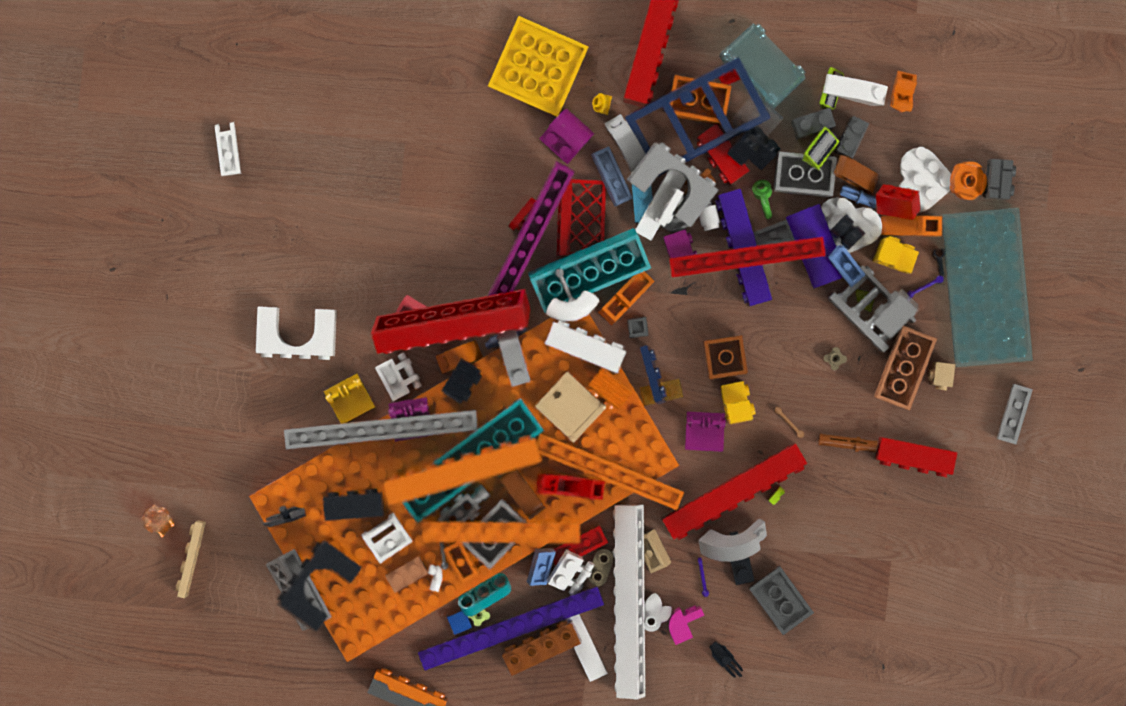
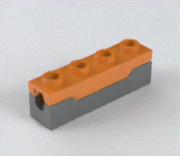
M385 668L377 669L367 692L397 706H445L448 698H445L444 693L436 690L431 692L427 690V686L417 683V685L412 684L410 679L401 675L398 678L392 675V671Z

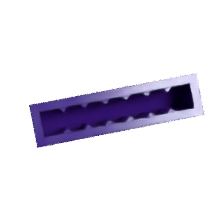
M820 204L787 216L786 220L795 241L823 237L826 256L802 259L813 289L843 278L828 258L835 250L836 245L832 234L829 232L830 229Z

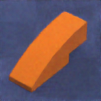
M645 271L634 275L598 313L612 326L655 281Z

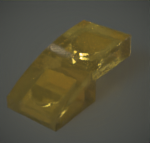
M680 379L660 382L661 386L664 385L667 397H664L665 401L683 397ZM651 386L639 387L643 405L655 404Z

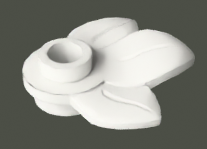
M656 593L650 595L644 603L645 629L650 632L656 631L661 623L668 621L672 608L670 606H662L661 599ZM650 618L655 620L654 625L648 624Z

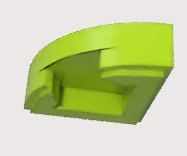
M779 486L767 500L775 505L785 493V490Z

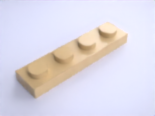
M198 520L195 524L191 525L189 535H192L191 542L187 543L185 548L187 558L186 562L183 561L180 572L183 574L181 580H178L176 585L177 597L186 598L189 594L206 524L204 521Z

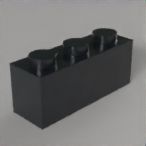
M377 488L366 489V493H358V490L347 491V495H339V492H329L327 496L323 497L325 521L385 515L383 492H378Z

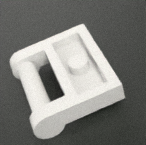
M394 513L388 515L389 518L370 531H365L361 534L379 563H382L413 541ZM394 524L396 527L394 531L378 542H373V537Z

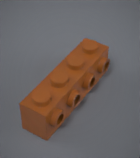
M563 620L557 623V627L552 630L546 628L540 631V635L535 638L529 636L523 639V643L520 645L512 644L504 648L505 652H503L502 657L511 676L580 645L582 640L573 621Z

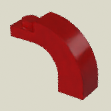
M538 474L535 493L603 500L605 481L560 474Z

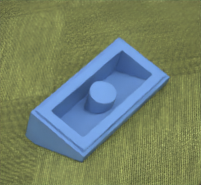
M838 245L828 257L850 287H853L866 275L843 245Z

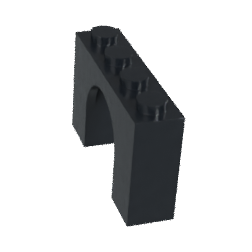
M325 540L315 544L311 550L313 554L310 559L305 558L300 565V568H302L298 575L294 574L288 582L290 587L287 591L283 590L277 597L279 601L277 606L314 632L319 630L328 615L307 599L304 586L308 576L315 570L325 569L331 571L346 583L351 584L363 568Z

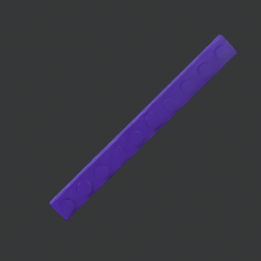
M596 586L419 651L418 654L425 671L604 605L599 588Z

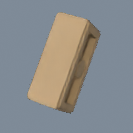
M655 529L644 534V561L650 573L671 564V560Z

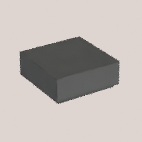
M646 317L627 319L629 338L649 336Z

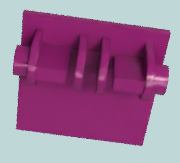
M427 397L388 403L391 419L430 415ZM433 435L404 437V438H394V440H395V442H396V441H402V440H408V439H414V438H421V437H427V436H433Z
M687 412L685 450L723 452L724 427L726 424L725 413Z

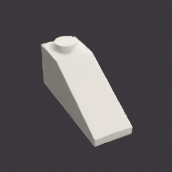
M827 74L823 93L870 106H882L885 103L888 86Z

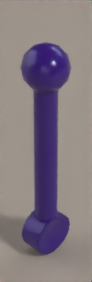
M937 276L935 280L913 291L909 290L907 294L912 298L914 294L936 283H942L944 278Z
M699 557L698 564L703 587L702 596L708 597L709 591L706 588L702 557Z

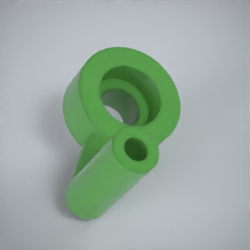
M758 180L752 186L753 195L756 199L761 200L764 216L766 219H770L772 212L768 198L772 194V187L767 180Z

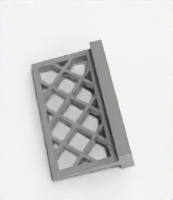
M295 549L266 564L281 592L283 590L287 591L290 587L288 582L292 576L300 573L302 561ZM308 576L304 586L305 595L310 603L328 615L327 620L332 616L310 576ZM297 620L302 631L309 629L307 626H305Z

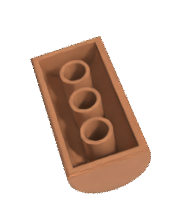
M902 326L898 331L874 398L910 411L937 339Z

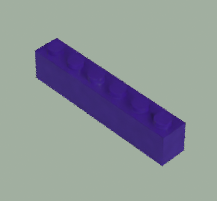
M741 189L718 195V200H715L717 210L721 211L723 218L720 220L723 230L727 229L728 237H726L728 248L739 249L757 246ZM763 265L738 268L739 274H736L738 284L742 285L744 292L741 293L744 304L748 303L749 307L772 300Z

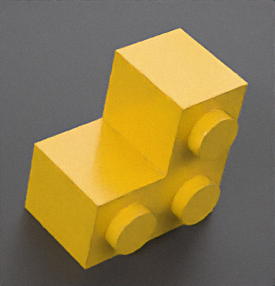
M892 236L881 239L872 262L911 274L919 254L918 251L914 250L915 247L899 243L900 239Z
M744 381L720 385L727 423L733 424L753 420L752 415H755L754 404L750 403L747 399V396L750 395L748 384L744 385Z

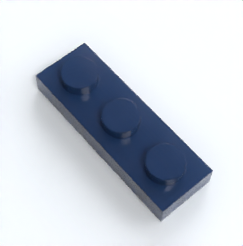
M647 345L640 347L654 401L657 404L665 403L664 397H667L664 385L661 386L659 380L662 378L659 367L656 368L654 362L657 360L654 349Z

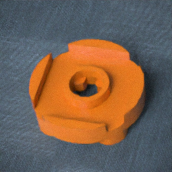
M967 161L956 164L950 178V191L963 200H974L978 195H982L987 185L986 173H983L982 166L976 162ZM969 176L971 183L967 185L966 178Z

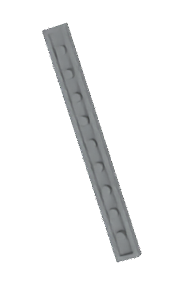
M476 410L285 429L284 436L286 449L474 431L478 430Z

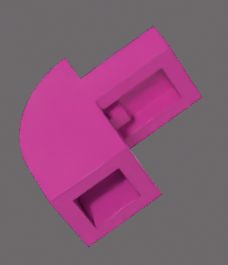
M691 606L685 610L686 613L684 614L680 607L672 612L668 621V627L675 645L693 638L687 623L704 616L700 606Z

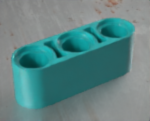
M497 573L462 594L458 599V605L465 616H474L507 596L511 592V584L505 574ZM500 583H505L503 586L498 587ZM488 593L487 596L481 597L482 594ZM467 603H472L470 606L465 607Z

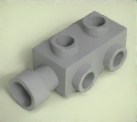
M480 484L472 495L461 493L454 500L455 505L451 508L447 506L439 513L441 517L438 520L440 522H450L449 517L453 515L457 519L456 522H465L468 519L472 521L480 514L478 510L481 506L479 504L483 500L486 501L491 495ZM465 503L471 504V508L469 510H466L464 508Z

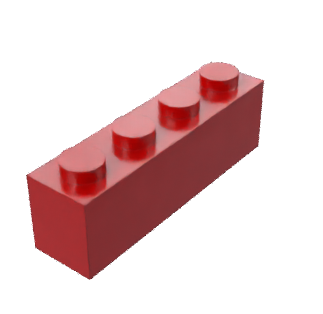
M879 437L875 459L880 460L879 464L891 466V463L899 464L898 468L909 470L910 467H915L917 472L928 474L930 470L935 471L936 476L947 478L948 474L953 475L958 452Z

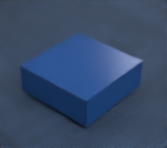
M462 611L447 617L454 635L472 628L468 616H465Z

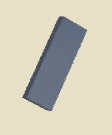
M610 147L592 153L593 161L614 207L632 200L633 197Z

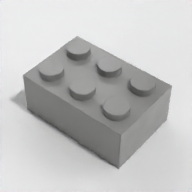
M780 151L777 153L773 192L822 197L833 196L835 181L833 172L836 167L837 157L829 156L821 168L817 170L802 160L804 154Z
M502 498L480 522L527 521ZM462 542L489 569L514 544L504 542Z

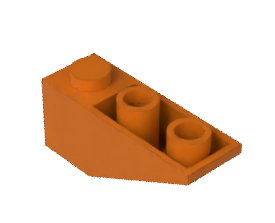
M881 216V235L942 236V216H916L914 220Z

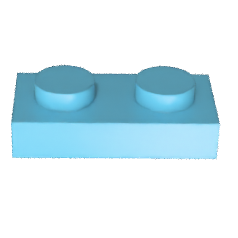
M632 184L635 223L640 222L652 201L651 185L644 193Z

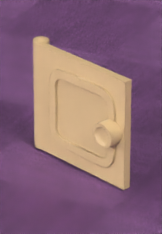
M568 372L535 405L573 443L607 408L605 404L600 403Z

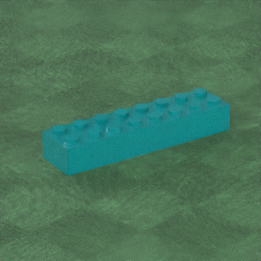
M520 399L432 464L436 463L437 467L444 465L443 461L455 458V461L463 459L462 455L473 452L474 456L482 454L481 450L492 447L493 450L501 448L500 444L510 441L513 445L519 443L520 438L527 436L533 439L544 429L523 400ZM473 482L402 503L418 523Z

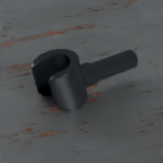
M941 248L942 256H937L935 250L932 253V257L937 260L940 276L944 275L942 258L945 255V251L943 248Z

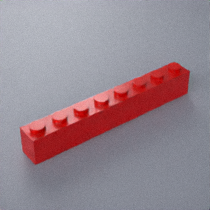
M793 443L661 519L673 540L676 538L681 540L693 528L696 531L704 527V522L707 520L714 521L721 517L720 513L727 510L730 512L738 507L737 503L743 500L744 502L750 501L758 491L763 493L772 488L771 484L777 481L779 484L788 479V474L801 472L805 469L804 465L807 462L797 444Z

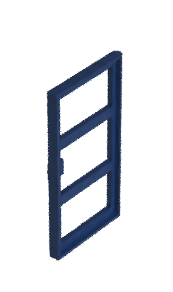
M739 56L625 116L626 121L646 154L650 146L636 120L663 106L687 151V154L681 156L686 160L685 163L771 119ZM736 68L760 116L735 129L729 123L708 83ZM701 86L726 133L694 149L670 102L679 97L683 105L692 101L694 98L691 91ZM669 170L661 172L657 177L667 173Z

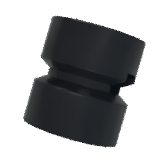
M846 214L829 232L836 239L840 238L841 244L849 250L865 232L859 226H854V221Z

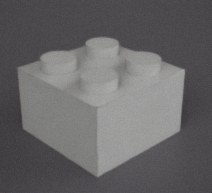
M902 289L899 292L895 290L888 297V303L885 306L881 304L874 312L873 322L890 338L918 311V304Z

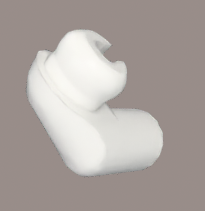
M430 565L428 573L433 575L430 590L439 592L443 579L442 568L439 565Z

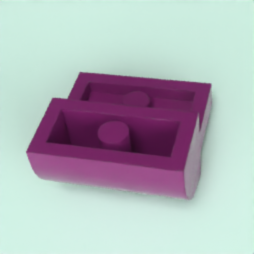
M566 108L549 125L548 129L539 139L566 164H569L595 133Z

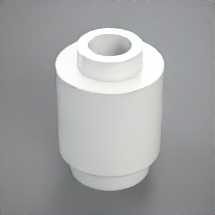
M709 202L699 215L704 231L719 228L720 223L716 205H712V202Z

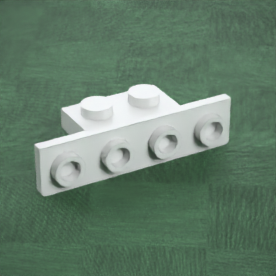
M669 169L635 229L638 234L649 240H652L660 224L665 227L666 224L671 222L674 216L673 211L683 201L682 195L684 192L680 191L686 178L679 170Z

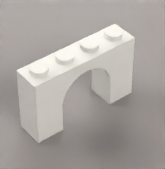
M258 307L256 353H261V357H272V354H280V358H292L293 354L299 355V359H311V355H318V359L330 360V356H335L337 310L315 309V329L312 338L305 345L294 347L287 344L280 336L279 308Z

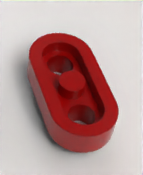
M533 197L529 199L510 222L508 227L511 230L515 231L517 229L520 231L525 222L524 219L530 213L536 201Z

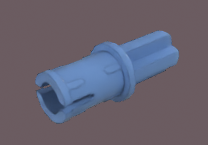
M847 185L841 188V196L856 201V204L861 203L875 209V196L864 193L862 189L859 191Z

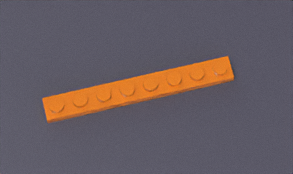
M540 433L536 442L539 454L675 510H677L684 494L681 490Z
M422 522V542L580 543V523Z

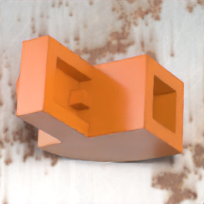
M902 71L897 72L890 100L892 108L900 112L912 111L917 75Z
M476 340L435 356L442 374L455 369L461 358L469 363L483 358Z

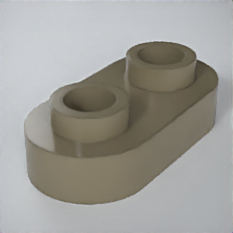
M606 548L597 550L592 561L595 566L588 579L594 586H601L607 581L613 563V554ZM602 555H606L608 559L607 561L602 562L600 560V557ZM596 573L601 574L600 580L594 578Z

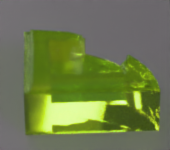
M856 289L855 294L858 303L869 293L868 291ZM874 299L864 308V310L869 312L872 311Z

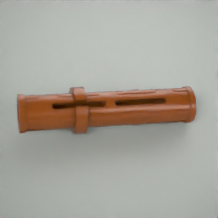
M819 434L818 446L853 449L854 452H859L860 450L876 453L877 451L876 440H865L857 436L856 438Z

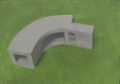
M620 114L604 123L617 144L632 173L646 154L627 121Z
M512 329L497 334L512 387L530 382L517 331Z
M758 519L743 533L732 536L722 535L710 529L698 540L700 552L702 555L717 561H737L748 558L761 550L760 541L764 540L767 536L765 521Z

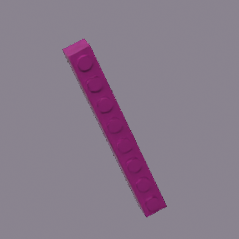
M555 161L487 296L515 290L574 174L573 169Z

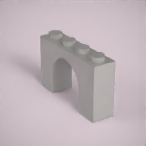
M654 142L627 180L645 193L661 172L669 169L679 170L687 180L688 190L682 203L673 214L687 226L691 227L717 193L718 189L714 187L716 183L708 177L703 179L699 175L701 172L694 166L690 168L684 164L686 160L678 154L673 156L669 153L670 148L664 143L657 144Z

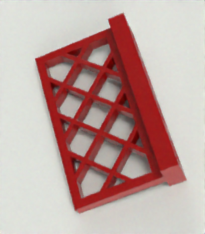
M570 180L558 203L556 256H568L575 253L570 252V244L575 239L582 246L580 250L587 248L594 240L596 243L604 241L606 187L603 181ZM572 184H580L584 188V191L578 197L572 192ZM593 185H601V194L597 197L589 191ZM586 192L593 198V201L587 207L579 199ZM576 201L584 208L577 216L571 210L572 205ZM595 202L601 207L600 213L596 217L588 209ZM585 211L593 218L586 226L579 219ZM575 220L583 227L577 235L571 230V224ZM594 221L600 226V231L595 236L588 229ZM585 230L592 237L586 245L578 238Z

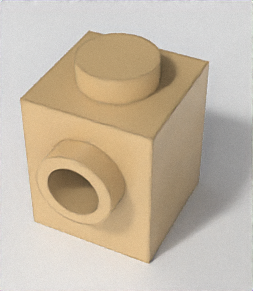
M933 362L932 369L928 373V381H931L930 385H936L935 389L947 390V387H953L955 364Z

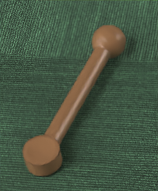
M776 407L775 413L779 414L796 432L797 437L803 438L804 432L799 430L784 415L780 407Z

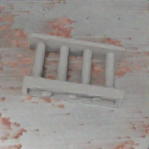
M861 265L860 268L866 275L853 287L848 286L842 293L836 294L834 292L827 299L880 352H885L889 348L886 344L889 337L884 332L877 335L873 331L875 325L873 322L874 315L865 322L859 316L861 315L860 312L880 292L887 299L891 294L873 276L875 273L868 266L864 267ZM868 279L875 287L855 307L852 306L850 308L846 304L847 298ZM912 316L908 321L914 323L916 319Z

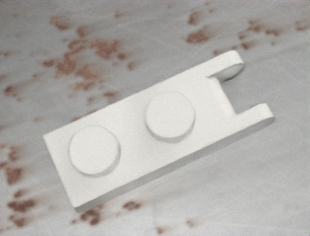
M234 122L230 123V131L220 132L219 124L215 125L221 176L241 174Z

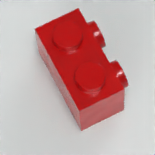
M883 184L876 194L877 214L914 220L921 210L919 191Z

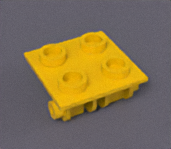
M358 374L323 391L327 402L332 406L341 424L375 407Z

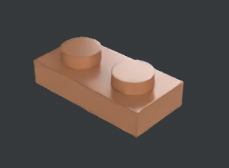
M420 556L385 577L396 593L427 575L428 570Z

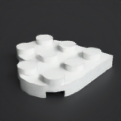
M924 147L913 148L901 158L900 174L904 180L899 187L919 191L921 209L919 212H924L931 208L950 191L951 173L929 149Z
M839 197L829 199L821 207L830 230L847 214L854 221L853 225L859 226L865 232L847 250L849 253L870 245L882 233L881 218L871 208L861 207L855 209L850 201ZM832 235L836 247H837L838 245H842V244H841V239H840V238H839V239H836V238Z

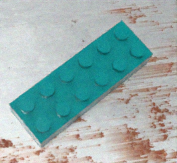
M632 228L528 272V275L543 311L546 313L548 306L554 298L564 302L569 300L560 277L556 275L557 269L563 270V277L572 298L576 300L583 291L594 293L651 269L640 238L636 230Z

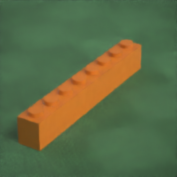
M527 436L520 438L519 443L513 445L511 441L500 444L501 448L493 450L492 447L482 449V454L474 456L472 452L462 455L463 459L455 461V458L444 460V465L436 467V463L424 466L425 470L417 472V469L406 471V476L398 477V474L386 477L387 481L383 482L389 506L541 462L536 440Z

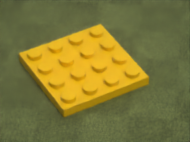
M518 16L488 87L557 117L562 110L589 46Z

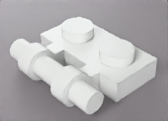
M404 352L398 355L401 363L396 365L393 359H390L375 367L392 401L410 393L407 387L410 383L413 384L415 389L422 386L418 373L415 374L411 366L412 362L410 358L407 359ZM402 368L405 369L409 377L405 380L399 372Z
M566 550L548 577L547 583L563 591L569 585L571 586L569 594L574 595L581 591L584 581L592 574L595 564L588 561L584 566L582 565L584 561L582 556ZM577 571L580 572L578 578L573 579L575 573Z

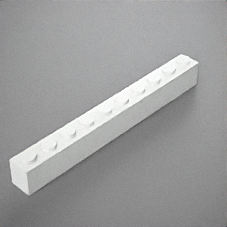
M620 504L615 505L613 510V518L615 520V528L613 530V537L615 539V548L613 550L615 567L613 574L615 577L614 596L616 597V605L614 606V615L616 616V624L614 626V633L616 635L614 646L616 654L614 666L616 682L614 688L617 698L640 699L645 697L644 505Z

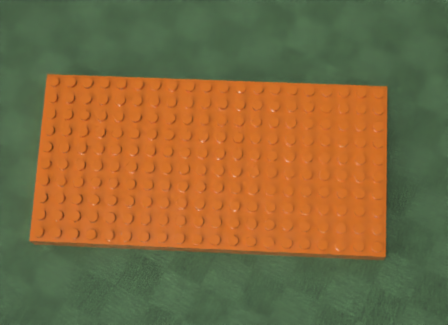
M590 314L576 321H563L570 324L568 328L576 331L578 327L587 331V336L594 338L597 335L603 338ZM554 318L547 319L518 337L530 382L512 387L501 348L472 364L481 370L482 378L477 386L473 384L470 391L472 394L467 402L463 400L460 404L441 392L448 379L414 398L427 397L430 415L476 410L478 429L522 399L544 429L541 432L544 435L654 480L679 466L621 366L618 373L606 368L604 369L633 393L619 410L616 408L611 410L607 407L574 443L535 407L566 372L589 391L591 387L588 384L602 369L599 365L545 344L553 323H558L559 321ZM595 397L600 403L604 404L605 399L603 397ZM387 414L379 420L391 419V417ZM474 430L434 434L433 436L396 442L394 439L336 444L249 497L264 523L268 522L266 518L279 514L281 506H286L287 509L292 507L305 508L306 517L289 523L267 527L283 555L295 549L300 560L303 562L306 557L310 559L313 554L311 550L315 544L325 540L363 567L351 584L346 583L337 575L325 569L315 570L309 575L332 616L324 621V624L344 658L349 662L533 553L535 549H540L548 544L514 543L491 569L465 547L479 571V575L461 584L446 556V562L449 567L446 570L442 569L443 579L439 592L430 590L433 575L428 573L395 593L385 576L420 556L427 570H429L430 565H439L441 567L440 542H422V522H440L438 520L441 517L439 513L445 507L451 508L455 505L454 500L461 493L472 495L481 484L491 495L486 501L483 500L479 504L481 506L478 510L480 514L472 521L468 519L465 522H480L503 498L527 522L582 524L634 492L605 481L603 500L535 493L545 506V509L530 520L498 476L493 475L474 481L418 523L402 502L389 506L383 482L387 481L386 477L398 474V477L406 476L405 472L417 469V472L424 470V466L432 464L477 431ZM538 434L536 437H534L535 440H536V442H537L538 437H539L540 434ZM541 454V462L517 469L534 492H536L538 474H560L602 480ZM376 488L378 492H383L384 516L332 521L324 520L323 497L327 496L329 492H339V495H347V491L358 490V493H366V489ZM465 503L464 508L466 510H469L471 508V504ZM394 513L413 541L382 563H379L361 534L365 531H370L389 518L388 515ZM455 516L449 517L450 522H456ZM394 524L373 537V542H378L396 529ZM444 542V547L454 542Z

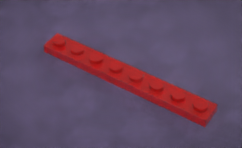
M823 237L669 258L673 278L826 256Z

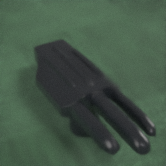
M281 506L279 508L280 513L266 518L268 522L263 523V525L273 527L306 517V510L299 507L287 509L286 506Z
M717 641L709 646L712 651V657L719 665L724 667L735 678L736 675L729 669L728 664L739 677H742V674L731 661L740 671H743L742 667L734 659L733 654L726 646Z

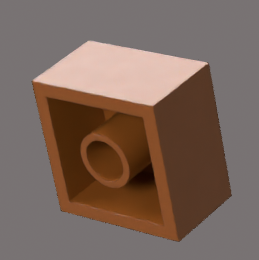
M742 335L702 341L708 379L748 374Z

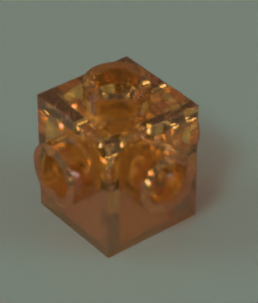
M155 504L147 508L141 518L145 523L143 527L151 534L153 532L157 533L161 538L175 523L168 516L170 514L168 510L163 506L159 508Z

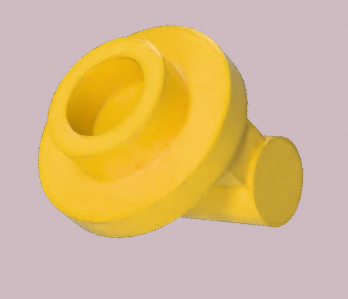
M599 93L594 97L592 102L594 111L608 115L612 96Z

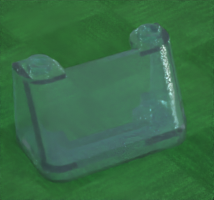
M752 23L720 53L719 58L726 63L739 56L760 98L763 99L765 97V105L773 111L806 79L804 76L806 72L801 66H795L765 35L766 31L760 24L755 25Z

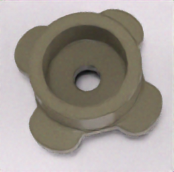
M834 347L832 352L824 356V361L831 365L832 370H837L842 363H846L847 357L840 353L839 348Z

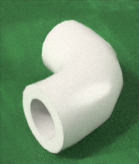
M583 291L572 302H564L554 298L548 306L546 315L561 321H576L587 316L597 306L599 299L588 291Z

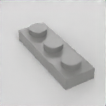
M1016 384L1012 385L996 439L1017 444L1033 389Z

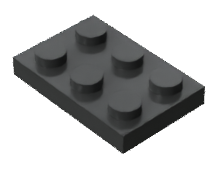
M780 566L749 587L782 635L814 613Z

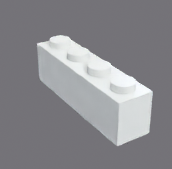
M560 320L558 323H553L545 344L618 373L626 351L622 350L624 346L614 342L612 345L604 343L605 338L597 335L592 338L587 336V331L578 327L576 331L568 328L570 324Z

